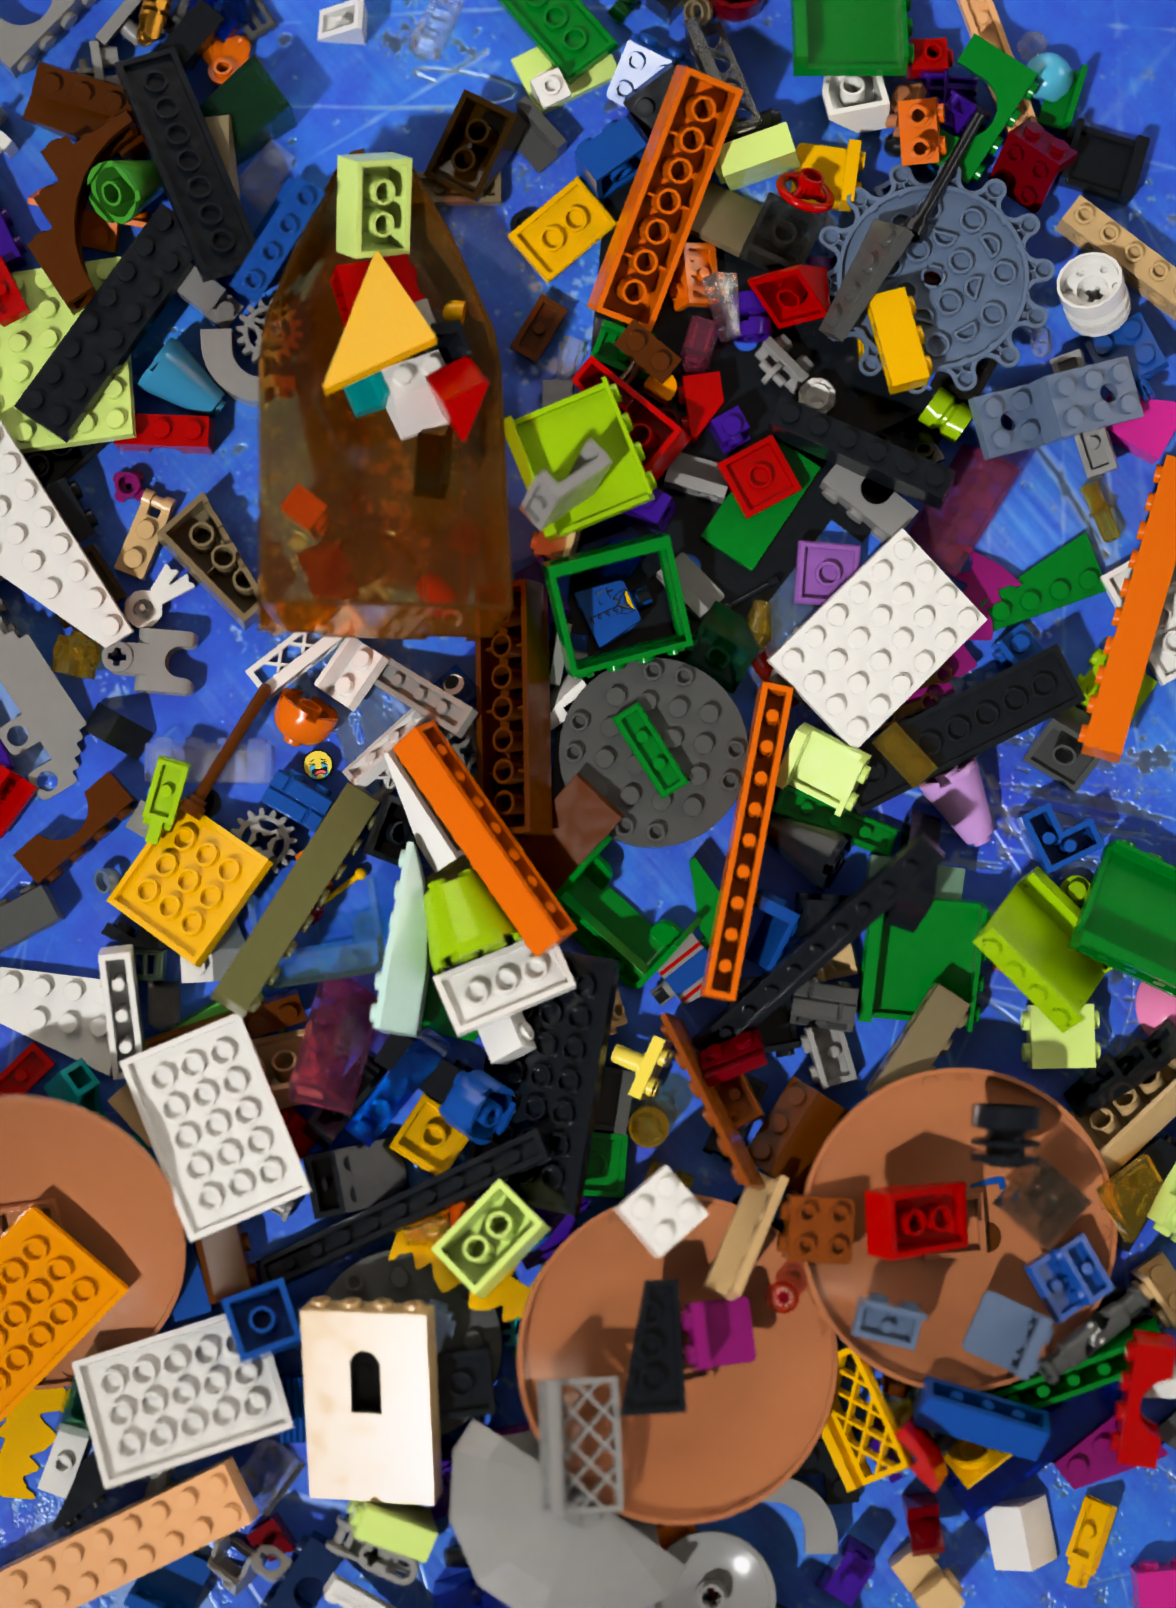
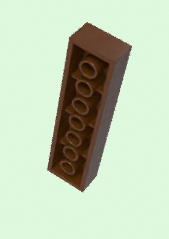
M520 579L474 587L478 785L515 839L553 835L547 586L533 580Z

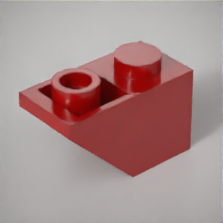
M720 371L682 376V386H677L678 404H684L686 416L681 417V427L692 438L690 444L698 441L708 428L710 420L714 419L723 407L724 398Z

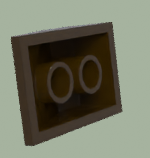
M464 89L423 175L479 202L515 151L528 123L518 115Z

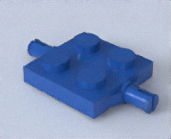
M1141 312L1129 317L1114 332L1104 336L1093 337L1084 342L1094 363L1128 355L1135 385L1143 401H1150L1145 390H1147L1151 399L1156 396L1148 381L1156 373L1169 367V364Z

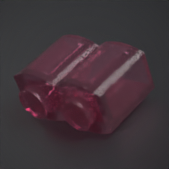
M698 316L690 318L680 353V358L682 359L680 364L684 366V371L691 374H701L709 370L720 330L718 322Z

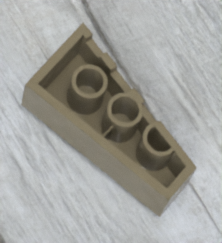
M202 491L157 532L159 543L246 631L268 611L267 600L249 569L244 564L237 548L210 505L208 498Z

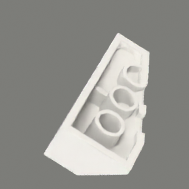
M392 749L384 754L417 845L436 873L463 856L464 852L453 840L443 821L436 815L434 808L418 789L417 783L406 767L401 764L399 757Z

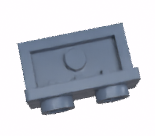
M870 1292L869 1297L859 1295L850 1334L915 1351L922 1320L927 1321L928 1314L919 1310L920 1304L901 1300L900 1305L888 1302V1296Z

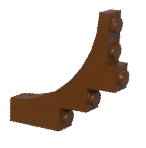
M127 111L110 117L103 126L95 131L85 133L75 144L65 135L61 139L52 140L45 149L40 151L59 182L44 187L39 192V195L34 197V200L53 228L38 233L26 245L73 315L83 310L96 294V290L88 276L82 250L81 231L84 209L91 192V184L87 185V178L94 166L100 162L111 160L120 148L139 134Z

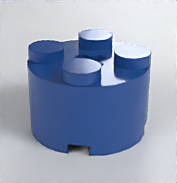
M474 1070L469 1073L466 1071L459 1072L454 1079V1086L439 1108V1114L444 1117L448 1125L475 1144H487L491 1142L488 1139L494 1133L500 1135L509 1125L516 1107V1103L512 1101V1095L515 1096L510 1088L482 1070Z

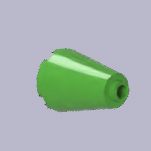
M152 160L103 161L91 169L87 178V185L91 184L92 195L89 196L90 203L97 214L109 223L125 224L131 221L165 192Z

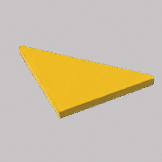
M379 251L373 255L323 384L326 396L437 344V337Z

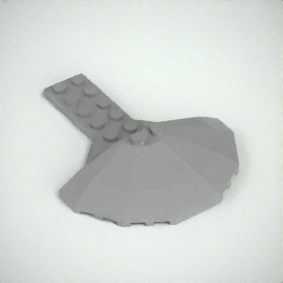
M472 1418L453 1446L448 1520L455 1532L476 1584L510 1608H647L668 1597L686 1568V1565L659 1546L655 1523L640 1521L617 1512L565 1515L564 1517L543 1516L539 1442L532 1430L499 1436ZM574 1485L566 1494L567 1508L578 1507L586 1497ZM592 1501L587 1504V1506H596Z

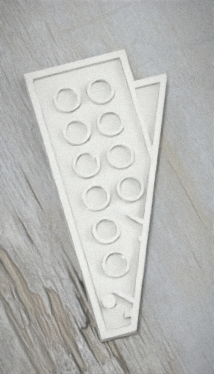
M0 419V575L108 649L134 633V630Z

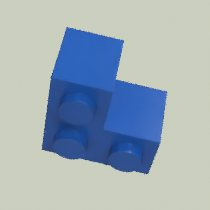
M1050 803L1041 805L1015 818L1038 867L1045 874L1052 873L1106 846L1092 818L1085 819L1062 830Z

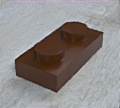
M541 294L510 345V350L537 365L568 314V309Z

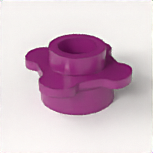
M134 470L132 473L117 472L114 474L113 482L116 489L114 497L118 502L123 503L127 499L141 501L144 493L142 489L144 475L142 472ZM127 484H132V488L127 489Z

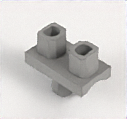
M98 40L89 41L93 67H89L88 59L83 58L78 60L79 68L73 71L121 85L117 75L105 77L104 74L105 68L115 67V62L120 61L117 46L100 47Z
M781 334L774 339L769 336L755 354L761 362L759 367L766 373L761 381L767 385L773 380L780 388L784 385L794 395L809 377L808 374L814 364L806 356L801 355L795 361L788 354L793 345L792 341L785 334Z

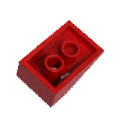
M964 1181L894 1185L865 1190L868 1255L888 1260H897L968 1246L966 1183Z

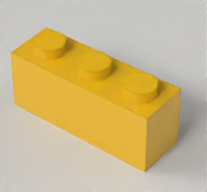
M905 287L875 294L866 306L890 395L927 386L930 374H933V367L929 355L924 356L921 345L925 343L922 327L915 325L913 315L916 314V306L913 296H907Z

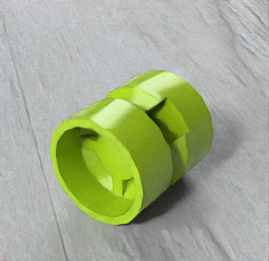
M940 387L918 418V421L931 430L938 428L939 436L953 445L973 417L969 405L964 402L957 404L955 396L943 387Z

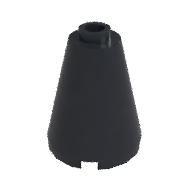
M779 814L776 818L771 817L769 819L765 842L821 891H825V887L829 888L842 869L845 860H843L845 853L843 851L844 849L848 852L851 851L854 836L843 831Z

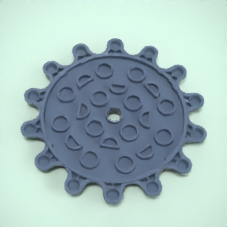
M946 162L939 166L937 176L931 183L918 182L907 165L897 164L890 170L889 180L891 189L885 196L875 197L861 187L855 188L853 203L851 201L852 194L847 195V204L855 214L853 224L847 228L826 226L819 233L820 244L826 249L831 250L837 258L836 266L827 272L829 295L835 298L873 220L876 219L903 226L907 218H911L912 215L918 213ZM958 165L927 220L929 222V231L922 243L909 242L875 294L905 287L907 296L912 295L915 302L916 314L913 317L915 325L922 327L925 343L921 346L924 356L929 355L931 359L933 374L939 371L945 372L951 376L956 388L961 391H970L976 386L977 374L975 370L977 363L981 359L991 358L1005 368H1012L1017 365L1020 360V352L1012 342V333L1016 328L1026 326L1039 329L1046 324L1048 319L1047 311L1031 300L1029 291L1034 284L1047 282L1052 279L1055 274V267L1050 260L1033 258L1026 251V242L1037 234L1040 229L1039 218L1031 213L1015 218L1008 217L1001 209L1002 200L1007 193L1005 183L1000 179H991L981 189L970 191L964 188L961 183V168ZM927 272H936L939 274L941 282L938 286L929 285L924 282V275ZM865 308L846 338L855 337L862 341L865 350L859 360V370L863 375L875 376L882 370V364ZM927 386L907 391L911 394H921L926 390Z

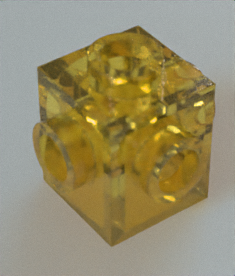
M72 630L71 636L58 635L57 642L53 647L51 670L55 673L75 678L94 680L96 667L100 661L101 645L96 641L89 640L90 637L80 631Z

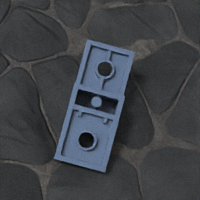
M1128 355L1046 375L1029 384L973 397L968 400L984 461L1064 441L1085 432L1144 417ZM1102 386L1107 387L1111 392L1109 402L1104 401L1101 397L1100 390ZM1003 414L1009 416L1012 421V428L1010 430L1004 429L1001 425V416Z

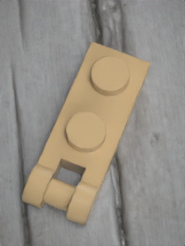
M148 488L142 495L140 506L114 565L115 570L145 581L160 545L157 532L170 521L177 503L176 499L168 496L162 498L156 495V491ZM152 507L161 510L158 519L149 515Z

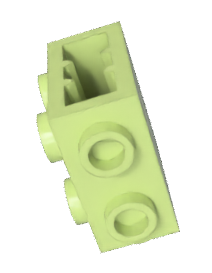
M1086 1003L1080 1011L1085 1016L1084 1020L1065 1033H1062L1034 1004L1025 1005V1011H1021L1020 1015L1021 1029L1026 1030V1043H1022L1021 1056L1022 1061L1027 1062V1068H1096V1061H1100L1101 1048L1100 1043L1095 1042V1029H1099L1100 1016L1099 1011L1094 1010V1004Z

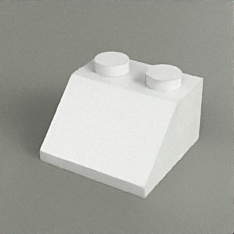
M439 350L381 370L390 392L386 410L401 441L417 436L418 432L426 433L449 425L442 415L425 379V376L446 366Z

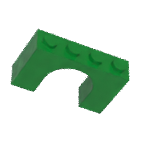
M975 33L957 60V65L984 81L992 89L997 101V112L991 125L984 132L974 137L959 163L961 182L967 186L971 180L977 183L987 167L982 163L988 153L995 155L1004 141L1000 135L1006 125L1010 128L1013 127L1022 113L1017 109L1022 100L1025 98L1029 101L1039 86L1035 82L1038 73ZM941 128L940 136H946L947 155H942V162L933 163L938 167L947 161L960 138L949 134Z

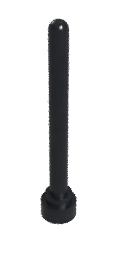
M976 111L973 113L918 213L906 219L903 227H906L914 234L911 239L912 242L922 243L929 231V222L927 220L984 121V114L982 112Z

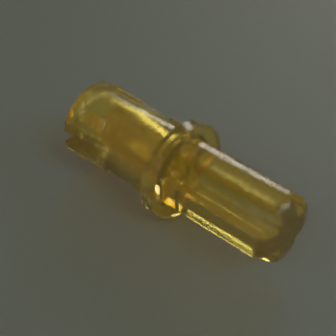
M1093 481L1092 485L1088 483L1082 486L1079 490L1089 508L1090 514L1088 516L1090 519H1094L1103 541L1110 543L1120 538L1121 532L1110 511L1113 507L1107 504L1099 482Z

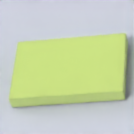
M537 47L511 59V64L530 101L543 115L611 82L618 66L612 54L608 55L570 85L565 80L571 92L570 98L547 109H543L540 102L536 104L531 94L530 80L534 79L539 73L547 70L551 71L555 67Z

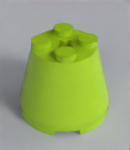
M473 868L458 873V878L446 882L445 878L431 882L427 885L429 890L423 896L430 963L435 975L444 973L443 968H456L505 948L509 944L512 945L523 940L497 900L490 894L480 875Z

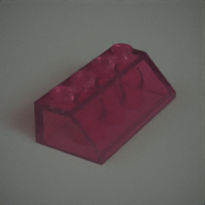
M964 443L948 467L955 470L956 475L954 484L941 511L925 505L908 532L909 536L951 581L958 575L1022 470L1002 457L984 461L980 448Z
M321 973L290 1079V1101L352 1114L375 1031L373 1028L374 1022H370V1010L372 1003H377L378 1000L376 996L353 979Z

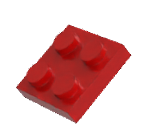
M772 434L717 463L718 470L746 520L802 490Z

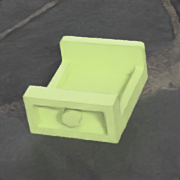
M804 722L795 730L779 767L776 786L784 789L787 785H790L836 808L834 815L841 817L846 810L852 811L856 805L859 794L855 793L859 783L864 784L871 772L872 767L868 766L872 755L860 749L852 748L844 741Z

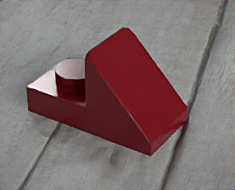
M927 1491L901 1495L912 1556L945 1553L939 1520L940 1506L934 1492Z

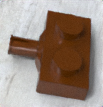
M634 319L613 344L626 354L630 365L619 376L620 379L624 380L632 372L625 381L629 386L640 371L650 374L663 384L682 360Z

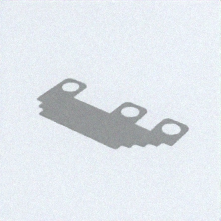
M0 629V682L22 713L0 727V739L13 755H18L36 743L41 742L51 760L30 772L28 781L37 787L36 793L41 799L48 800L77 782V778L73 774V771L79 767L75 757L81 754L77 742L83 739L80 729L86 726V722L30 636L26 634L21 638H17L14 632L10 631L7 634H3ZM13 726H21L28 733L27 741L21 746L12 745L8 741L7 733ZM44 771H51L57 776V786L51 791H44L37 784L39 774Z

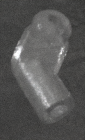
M1026 326L1018 327L1030 335L1032 352L1036 357L1042 358L1050 354L1052 342L1050 331L1047 327L1043 326L1039 329Z

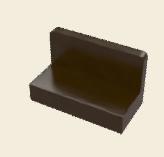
M446 426L444 435L418 432L412 496L445 499L450 484L453 442V429L451 426Z

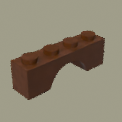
M108 771L84 792L88 803V814L85 823L77 833L62 840H51L36 834L13 855L37 884L44 885L47 882L50 885L53 884L64 874L62 869L70 861L75 864L88 853L86 847L94 840L99 843L111 833L112 830L109 827L118 819L123 822L135 811L133 806L139 801L114 773Z

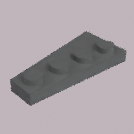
M873 220L819 328L824 335L841 342L844 341L913 238L914 234L909 229L888 222Z

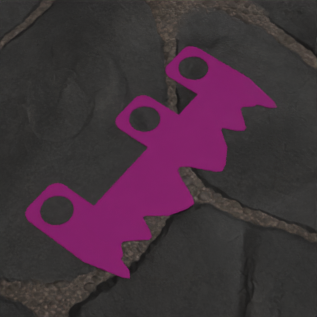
M956 545L947 557L943 569L947 574L968 584L963 594L988 619L968 640H992L993 621L987 608H992L994 604L1002 602L998 592L999 589L1006 588L1008 585L1014 587L1022 585L1020 581L1000 564L963 545ZM964 553L970 556L972 566L969 571L959 573L953 569L952 560L957 554ZM988 598L982 608L980 602ZM963 643L942 665H947L952 669L953 678L963 676L972 671L977 666V663ZM940 669L937 672V677L940 680H946L949 678V672L946 669ZM950 682L947 684L937 683L915 691L902 705L919 701L926 693H933L937 697L954 694L955 690ZM926 697L923 700V705L926 708H931L935 706V700L932 697Z

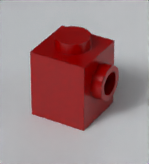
M947 38L909 40V43L914 44L913 63H908L907 65L908 80H920V74L944 73V70L948 71L949 68L953 67L952 48L948 49Z

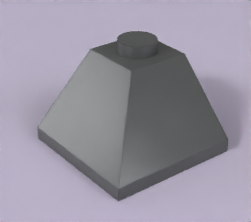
M1073 706L1045 720L1022 760L1076 792L1101 760L1081 754L1083 743L1077 742L1082 724L1089 725L1090 716Z

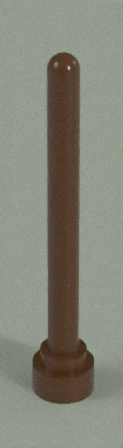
M264 683L260 685L195 793H190L188 798L184 797L178 807L179 809L201 820L206 811L204 808L207 804L205 799L270 695L272 689L269 684Z

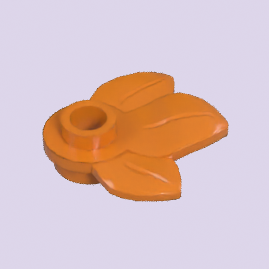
M234 35L224 43L214 38L204 52L203 60L208 65V77L215 86L229 88L236 80H249L260 71L262 63L249 57L251 44L247 36Z

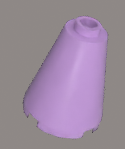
M975 757L919 785L921 792L966 844H974L977 847L991 840L990 835L994 832V826L979 765Z

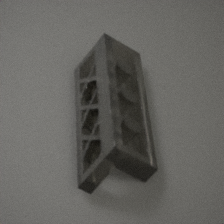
M696 16L684 20L685 39L699 72L744 90L737 108L750 112L752 118L738 123V115L735 112L727 138L762 126L761 116L720 21L701 28ZM717 34L719 42L715 49L708 46L705 37ZM717 58L729 62L730 66L726 74L718 70L715 63Z

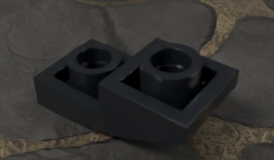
M120 920L117 924L107 922L101 932L113 940L127 945L133 944L134 947L171 949L144 928H141L136 936L133 935L135 929Z

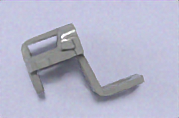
M226 1535L215 1541L207 1567L224 1580V1588L234 1596H237L258 1574L271 1583L276 1582L291 1567L292 1560L274 1546L261 1545L255 1551L240 1538ZM231 1546L246 1556L247 1560L243 1568H240L225 1557L227 1550ZM265 1557L278 1559L280 1567L276 1570L265 1569L263 1567Z

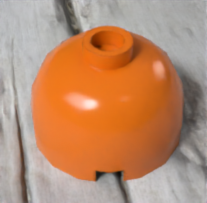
M286 688L283 689L274 710V721L278 730L284 735L283 739L295 747H300L301 744L315 745L327 739L339 719L336 718L337 712L329 704L314 695L311 701L301 697L304 691Z

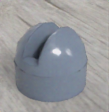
M114 868L99 869L94 874L95 887L101 894L111 893L121 880L120 873Z

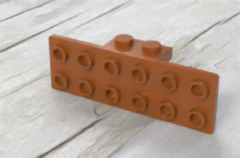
M666 1012L661 1014L660 1018L663 1022L660 1025L661 1031L668 1042H673L677 1050L674 1053L675 1059L682 1070H687L691 1078L688 1085L693 1095L697 1099L701 1098L704 1104L703 1116L710 1127H715L719 1138L716 1139L717 1144L725 1156L729 1155L734 1165L731 1168V1172L739 1185L743 1184L744 1187L761 1191L766 1188V1185L739 1130L766 1115L745 1073L708 1087L703 1076L704 1072L699 1051L692 1045V1037L683 1019Z

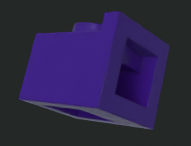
M738 405L710 420L709 430L723 454L751 440L748 434L750 426Z

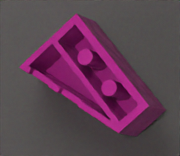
M1116 1402L1048 1456V1459L1074 1490L1138 1467L1118 1464L1114 1450L1109 1449L1111 1430L1116 1431L1118 1423L1114 1419ZM1161 1444L1158 1459L1169 1455Z

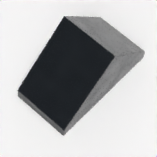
M99 702L87 721L86 726L83 728V730L137 760H139L154 734Z

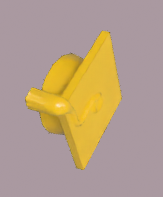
M960 1439L947 1453L944 1460L964 1486L969 1489L1013 1455Z

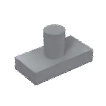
M125 0L95 36V40L99 41L100 47L109 46L119 33L134 46L138 47L140 45L136 41L138 24L132 17L141 7L143 0Z
M567 623L569 633H571L572 624ZM553 624L549 643L550 687H557L561 684L565 663L556 625ZM573 649L576 660L588 657V652Z

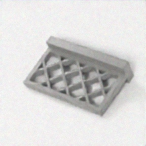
M619 1377L537 1380L542 1515L547 1517H564L565 1515L624 1512ZM610 1383V1398L601 1406L590 1394L599 1384ZM591 1384L587 1390L581 1386ZM573 1385L583 1394L572 1408L563 1401L562 1386ZM586 1399L599 1410L588 1424L575 1413ZM609 1407H611V1414L607 1411ZM563 1408L567 1411V1413H566V1415H565L564 1417H563ZM602 1415L611 1422V1432L604 1440L592 1429ZM571 1417L584 1428L573 1442L564 1435V1425ZM587 1433L600 1443L589 1458L577 1447ZM611 1440H612V1448L608 1445ZM564 1442L568 1445V1448H567L566 1450H565ZM604 1448L613 1456V1465L605 1474L593 1463ZM572 1451L585 1461L574 1476L565 1468V1459ZM589 1466L601 1477L600 1481L590 1492L578 1481ZM566 1477H567L568 1479H570V1481H569L567 1484H566ZM605 1483L614 1490L613 1505H603L594 1497ZM575 1484L586 1497L578 1507L567 1508L566 1494ZM592 1501L596 1506H587V1504Z

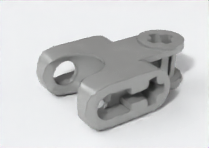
M140 628L138 643L119 641L108 649L104 648L101 658L104 666L113 674L135 677V692L189 697L194 694V684L187 678L173 676L169 671L168 663L174 653L180 650L196 649L199 643V636L190 631ZM119 651H121L126 660L120 661L118 666L112 658L117 657Z
M340 1514L337 1516L336 1523L339 1525L334 1538L328 1539L325 1544L329 1551L343 1558L354 1560L360 1563L365 1570L396 1584L409 1585L417 1576L420 1561L355 1539L349 1524V1516ZM346 1532H349L348 1538L344 1542L343 1539L345 1537ZM396 1570L399 1571V1572L408 1573V1574H407V1575H399V1574L396 1572Z

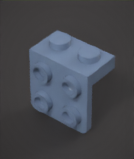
M987 1290L983 1293L962 1341V1348L1028 1381L1030 1374L1034 1375L1039 1367V1354L1043 1345L1048 1344L1053 1335L1054 1328L1052 1324L1054 1320L998 1293Z

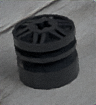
M1005 1103L972 1104L971 1126L985 1129L986 1136L971 1138V1144L986 1146V1150L971 1151L970 1160L999 1168H1021L1040 1163V1155L1025 1152V1148L1040 1147V1141L1026 1138V1132L1041 1129V1107Z

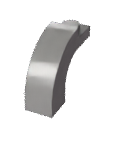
M194 266L175 292L177 296L193 306L219 329L228 328L244 307L215 280L203 283L196 266Z
M232 328L200 329L201 352L205 365L217 385L228 396L244 405L256 408H268V396H272L273 400L278 401L290 400L291 396H298V382L295 376L257 377L248 374L238 366L236 359V336Z
M791 1476L784 1485L761 1501L785 1504L799 1514L803 1523V1548L806 1554H838V1535L833 1515L822 1495L809 1482L799 1476Z

